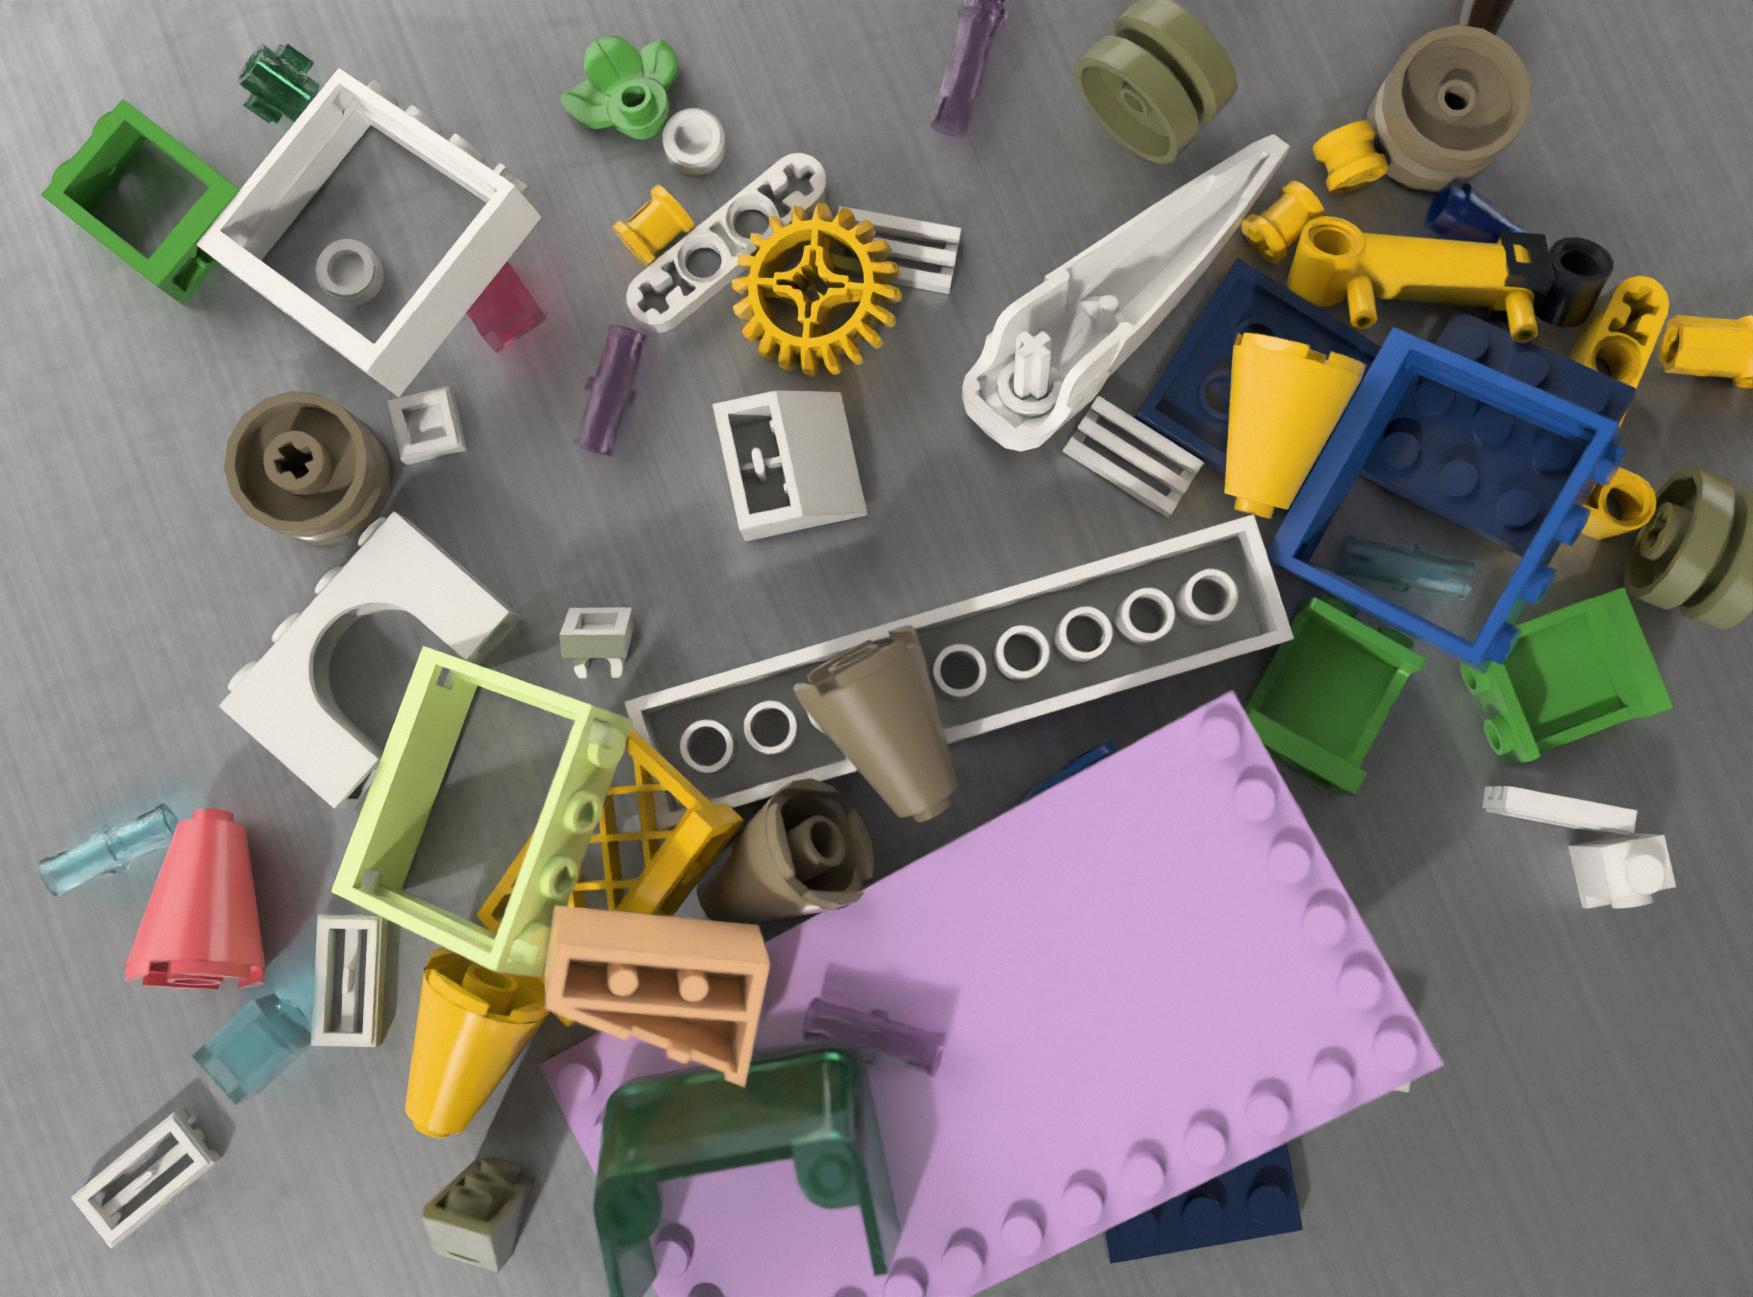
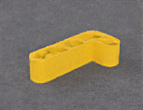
M1641 275L1629 277L1599 297L1589 317L1582 323L1568 358L1598 371L1595 360L1596 357H1599L1610 367L1612 378L1637 389L1668 315L1670 303L1668 294L1663 286L1653 278ZM1626 321L1631 322L1630 324L1623 327L1626 324ZM1626 413L1624 414V416H1623L1622 419L1620 420V422H1619V427H1621V424H1622V422H1623V420H1624V417H1625ZM1621 467L1618 468L1607 486L1596 482L1583 505L1591 509V513L1581 533L1591 538L1608 539L1638 529L1648 523L1655 513L1657 503L1655 492L1649 482ZM1607 494L1614 496L1620 503L1622 510L1620 520H1617L1609 513L1606 505Z

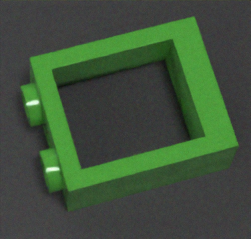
M122 99L112 111L99 118L94 125L92 135L72 159L63 162L55 170L51 183L41 196L155 286L183 305L219 263L196 244L238 194L240 189L130 103ZM146 140L150 141L209 187L149 259L87 211Z

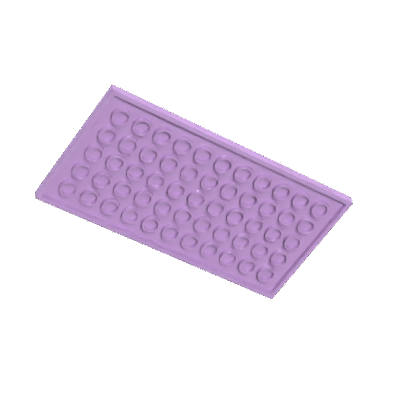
M1233 690L863 888L858 893H864V895L858 901L841 909L819 912L765 941L764 944L770 961V967L745 1088L725 1080L724 1072L691 1059L686 1065L667 1057L666 1049L630 1036L628 1041L603 1031H598L551 1056L538 1066L659 1297H971L1419 1078L1444 1064Z

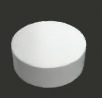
M699 108L684 109L674 114L665 125L663 146L669 162L678 171L692 176L704 175L713 171L723 160L726 151L724 131L719 120L710 112Z
M342 239L329 244L321 252L316 263V277L319 285L332 299L343 305L357 306L369 302L378 294L384 281V270L381 261L367 245L357 240Z

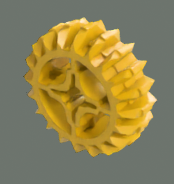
M820 202L814 210L812 220H809L804 209L801 206L794 205L791 212L792 224L786 226L778 216H770L769 225L775 232L766 240L760 233H751L750 241L759 250L755 257L749 254L737 255V263L749 272V276L731 280L732 288L738 294L747 296L738 301L733 306V310L739 318L750 319L743 327L742 333L749 341L761 340L757 352L766 360L779 354L778 366L787 372H791L801 360L802 372L808 377H815L819 371L821 359H824L828 371L833 375H837L842 370L840 356L843 354H847L856 365L863 364L865 361L864 355L858 346L865 340L876 349L882 347L884 341L874 331L877 324L885 327H894L897 319L890 311L883 308V305L896 304L902 300V293L899 288L887 284L901 275L900 268L896 262L884 261L891 253L892 248L884 238L873 241L876 229L869 220L860 222L855 226V215L848 208L841 209L833 219L827 204ZM831 246L848 250L859 258L863 269L864 283L852 282L848 276L835 274L834 260L830 256ZM804 250L802 260L797 267L787 272H779L791 257ZM822 279L829 288L824 296L818 292L820 299L812 302L804 293H806L809 286L815 288L813 282ZM772 298L782 299L787 305L798 306V321L803 325L802 337L788 334L780 329L773 314ZM843 309H856L852 317L843 326L829 333L831 320L836 313Z

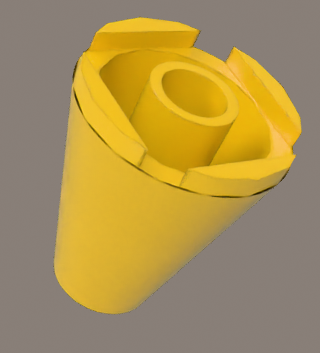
M1253 333L1237 334L1232 354L1224 489L1225 494L1237 496L1233 509L1272 519L1275 507L1285 510L1289 509L1362 380L1366 367L1365 364L1335 352H1331L1329 360H1326L1327 356L1325 354L1310 350V345Z
M443 946L431 952L423 973L405 1103L406 1114L413 1121L414 1127L419 1132L433 1138H446L450 1134H458L467 1129L550 1014V1010L546 1009L545 986L536 977L495 972Z

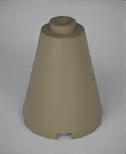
M907 625L888 631L893 644L879 649L877 644L873 645L869 639L832 658L807 674L806 676L810 684L796 683L792 688L802 707L898 817L913 815L916 822H923L939 815L951 806L952 802L949 795L956 790L958 784L921 641L914 627Z
M812 778L792 781L779 789L719 853L697 883V897L701 908L712 921L754 924L837 910L858 901L864 895V893L858 892L862 890L864 882L872 879L875 868L872 842L863 819L855 808L845 812L839 803L832 798L840 792L830 784Z

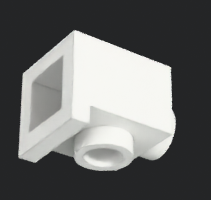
M1629 833V836L1618 835L1568 845L1582 908L1589 909L1611 904L1612 908H1630L1647 905L1654 902L1653 893L1676 887L1664 835Z

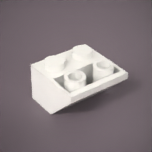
M775 390L712 404L738 527L745 542L867 515L841 392Z

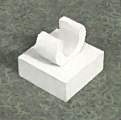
M632 607L569 608L559 635L561 657L575 658L574 671L578 678H587L590 669V658H606L611 665L610 672L612 678H619L621 676L634 632Z

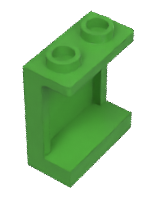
M1624 587L1591 596L1514 625L1521 629V633L1512 652L1502 665L1492 661L1485 674L1460 662L1462 678L1470 692L1479 696L1488 718L1484 721V731L1492 749L1498 755L1503 756L1505 763L1529 762L1540 758V753L1630 719L1651 717L1674 708Z
M1323 595L1321 599L1311 597L1297 604L1288 621L1294 639L1274 647L1242 708L1271 759L1337 796H1355L1367 775V772L1360 769L1363 760L1411 673L1421 671L1427 659L1411 650L1414 643L1407 636L1384 626H1379L1377 630H1374L1354 619L1357 611L1352 606L1335 597Z

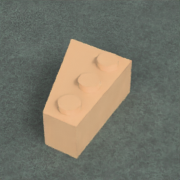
M555 905L544 966L546 1009L628 1041L630 1036L636 1037L666 1049L667 1057L686 1065L690 1059L724 1072L725 1080L745 1088L770 967L759 925Z

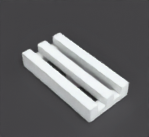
M839 206L838 212H839L841 209H843V208H848V207ZM848 208L855 215V226L860 222L869 220L874 225L876 233L946 245L945 250L887 240L892 248L889 254L890 257L942 265L940 274L899 267L901 275L890 282L891 284L946 294L950 293L961 228ZM833 246L830 256L834 260L833 267L835 273L864 279L860 260L844 257L845 249Z
M1099 395L1062 451L1166 518L1173 513L1178 505L1177 503L1204 464L1202 460ZM1098 418L1182 470L1180 476L1097 424ZM1087 436L1171 488L1167 496L1161 494L1082 444Z
M1485 786L1482 808L1486 809V812L1600 834L1628 836L1629 833H1634L1638 811L1512 786Z
M324 913L318 915L311 1046L377 1047L382 1044L388 919L380 915L371 916L363 914L337 915ZM337 929H346L342 978L340 1032H331ZM362 929H368L362 1032H357Z
M183 1108L169 1115L71 1197L110 1248L125 1240L222 1159L215 1148L209 1150L202 1142L206 1139L199 1128L193 1130L187 1123L191 1117ZM173 1134L179 1142L106 1204L102 1207L95 1199L98 1194L163 1140ZM189 1154L194 1163L118 1226L114 1224L110 1219L114 1214L185 1155Z

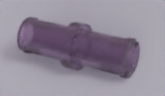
M609 324L607 339L596 375L587 379L585 390L590 392L577 437L573 441V445L607 457H612L613 446L626 404L633 405L636 391L632 390L631 387L644 345L647 344L648 336L643 335L641 332L616 324Z
M818 997L813 998L808 1007L803 1024V1030L805 1031L802 1034V1038L805 1041H814L859 1054V1061L873 1066L877 1060L925 1073L933 1078L940 1066L945 1047L944 1041L946 1039L945 1033H935L889 1020L887 1011L874 1008L868 1014L823 1001V999Z

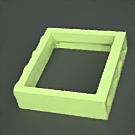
M423 646L331 892L495 972L541 977L545 966L554 906H566L570 894L577 884L579 869L594 828L601 818L602 806L618 762L624 754L626 740L633 720ZM442 667H445L449 671L442 687L436 685ZM477 686L575 721L497 934L402 890ZM367 870L374 871L369 885L362 884Z

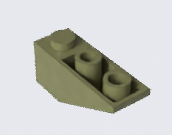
M485 1157L482 1163L473 1161L424 1206L421 1217L434 1253L499 1273L513 1255L535 1179L521 1175V1167L505 1159Z

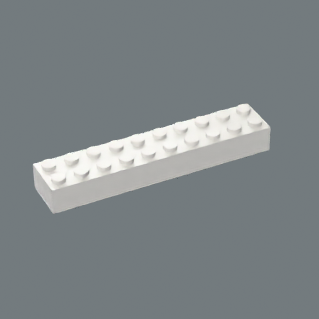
M1253 514L626 701L625 705L629 718L633 720L632 728L713 805L727 803L732 809L771 798L779 789L792 781L812 778L825 782L858 772L855 766L798 702L799 699L792 687L796 683L810 684L806 676L807 674L832 658L869 639L873 645L877 644L879 649L893 644L888 631L899 627L913 626L920 638L947 745L1274 647L1290 641L1294 637ZM652 776V783L659 782ZM668 790L653 791L655 809L661 829L675 827L687 811V808Z

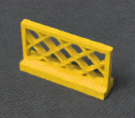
M631 727L626 740L625 750L633 757L636 784L612 786L611 781L599 820L600 833L592 834L589 842L602 844L605 880L583 881L580 867L578 881L570 894L568 907L585 908L584 890L606 889L609 911L673 917L744 819L727 803L713 805ZM652 776L659 782L652 783ZM668 790L687 808V811L674 828L657 829L653 791ZM637 793L641 831L617 832L613 794ZM534 832L476 914L482 923L493 933L497 934L504 917L502 911L511 898ZM666 838L659 848V839ZM642 840L645 869L638 878L622 879L618 841ZM623 888H630L624 897ZM543 969L541 977L536 978L545 986V974ZM553 1012L566 1027L579 1023Z

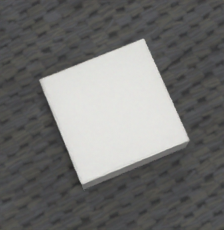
M449 386L388 400L400 459L406 465L467 450L455 394Z

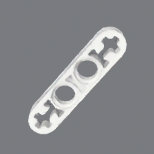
M804 153L789 154L781 158L639 273L629 284L626 294L627 306L635 322L646 331L653 333L667 332L679 325L728 285L731 280H734L745 271L737 263V255L749 254L755 257L759 250L750 239L740 236L735 231L734 223L740 213L751 209L759 210L768 219H770V216H778L787 226L792 224L791 212L795 205L801 206L808 218H810L818 203L825 202L827 195L826 175L821 163L811 155ZM794 174L799 180L810 176L811 194L804 196L799 191L791 193L782 201L783 212L787 215L783 218L779 217L775 205L765 194L771 192L776 203L789 191L787 179L789 176ZM769 225L762 236L767 240L775 232ZM699 248L713 249L721 257L722 262L719 270L710 277L699 278L687 270L688 257ZM673 269H677L683 284L692 292L684 296L678 285L665 298L669 306L666 312L660 314L656 309L652 308L644 313L643 310L647 306L644 294L650 290H653L657 295H662L674 286L672 277L668 273Z

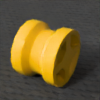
M1371 120L1357 121L1340 127L1323 136L1312 146L1317 162L1325 164L1329 173L1325 183L1330 195L1337 196L1362 188L1379 179L1389 170L1385 156L1377 153L1373 146L1376 133Z

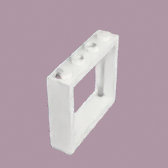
M338 68L196 245L252 289L397 397H400L542 217L525 198V194L530 189L528 185L514 177L506 166L498 163L494 170L483 164L485 161L483 155L461 136L454 133L449 140L439 135L441 132L440 127L417 107L410 105L404 112L397 107L398 100L379 82L373 80L365 86ZM370 125L487 203L375 344L262 262V259Z

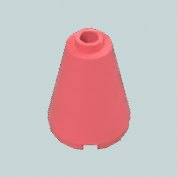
M198 809L193 811L192 819L177 823L127 958L124 981L132 982L143 977L142 985L177 989H218L219 984L223 983L224 977L239 978L238 989L253 988L264 984L266 967L246 826L233 822L234 814L232 812L219 809Z

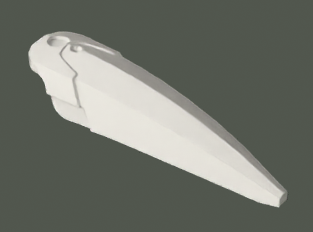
M1275 134L1248 145L1047 274L1042 284L1007 307L997 319L993 331L986 336L985 346L979 359L965 375L962 386V400L967 415L986 435L1006 449L1025 451L1041 446L1094 399L1106 380L1149 337L1181 301L1241 224L1286 157L1290 145Z

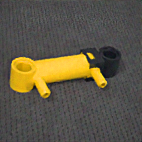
M1324 216L1310 220L1303 227L1288 273L1287 285L1289 290L1318 307L1333 306L1342 302L1347 296L1350 322L1357 329H1367L1376 323L1375 298L1484 307L1486 308L1488 321L1509 323L1512 340L1518 343H1526L1538 335L1536 316L1550 325L1563 328L1576 327L1584 323L1613 271L1614 261L1610 253L1601 245L1579 237L1558 240L1549 250L1545 234L1501 231L1496 243L1493 244L1364 233L1356 225L1345 219Z

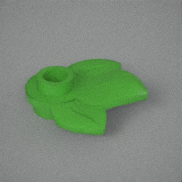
M604 36L595 39L587 48L584 57V69L589 79L561 94V101L565 110L580 125L589 129L615 126L621 133L634 139H648L657 135L665 127L668 120L670 102L666 92L678 76V60L673 49L663 39L648 44L639 53L628 41L618 36Z

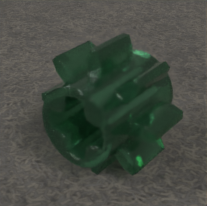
M289 43L285 46L278 45L275 52L264 44L260 45L248 58L237 79V84L250 92L243 106L269 124L271 121L277 124L282 115L295 122L316 97L319 90V84L306 75L314 62Z

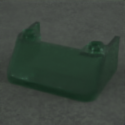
M827 1042L751 1056L745 1088L725 1080L724 1072L706 1065L636 1077L619 1086L609 1096L604 1107L593 1202V1213L610 1297H643L657 1277L649 1237L658 1228L665 1213L662 1181L793 1159L800 1190L816 1206L832 1210L860 1206L874 1276L888 1274L901 1238V1231L868 1072L861 1055L854 1048L844 1043Z

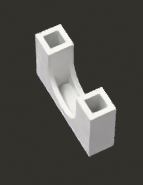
M395 511L387 519L381 517L366 528L358 540V546L361 548L345 566H335L322 577L315 588V593L318 596L302 614H292L277 627L271 638L275 644L258 662L252 661L246 664L233 676L228 684V689L231 693L219 705L225 713L334 809L354 808L370 789L384 751L341 711L333 697L329 681L330 660L334 648L344 632L359 619L375 612L384 610L408 611L463 659L481 665L522 619L415 524Z

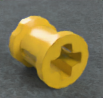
M1289 181L1281 189V197L1259 216L1250 214L1241 223V228L1250 247L1266 262L1278 265L1287 256V248L1300 238L1303 227L1312 219L1326 216V213L1317 196L1308 187L1298 181Z
M658 184L650 190L652 198L625 223L618 220L611 226L621 242L646 267L656 260L655 256L680 232L683 231L689 234L695 228L693 220L668 191Z

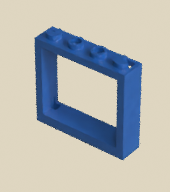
M1393 327L1266 551L1268 560L1277 569L1332 597L1346 602L1361 612L1485 674L1492 661L1502 665L1516 645L1521 629L1514 626V623L1526 602L1536 606L1547 592L1556 573V569L1548 565L1561 542L1572 546L1581 534L1591 513V509L1583 505L1596 482L1607 486L1621 465L1626 449L1618 446L1621 441L1619 423ZM1416 373L1587 447L1473 643L1309 561Z

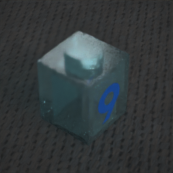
M275 993L252 1000L196 1051L192 1057L230 1100L237 1105L261 1093L311 1046V1034L306 1029L309 1021L303 1011L291 1000L284 997L279 999Z

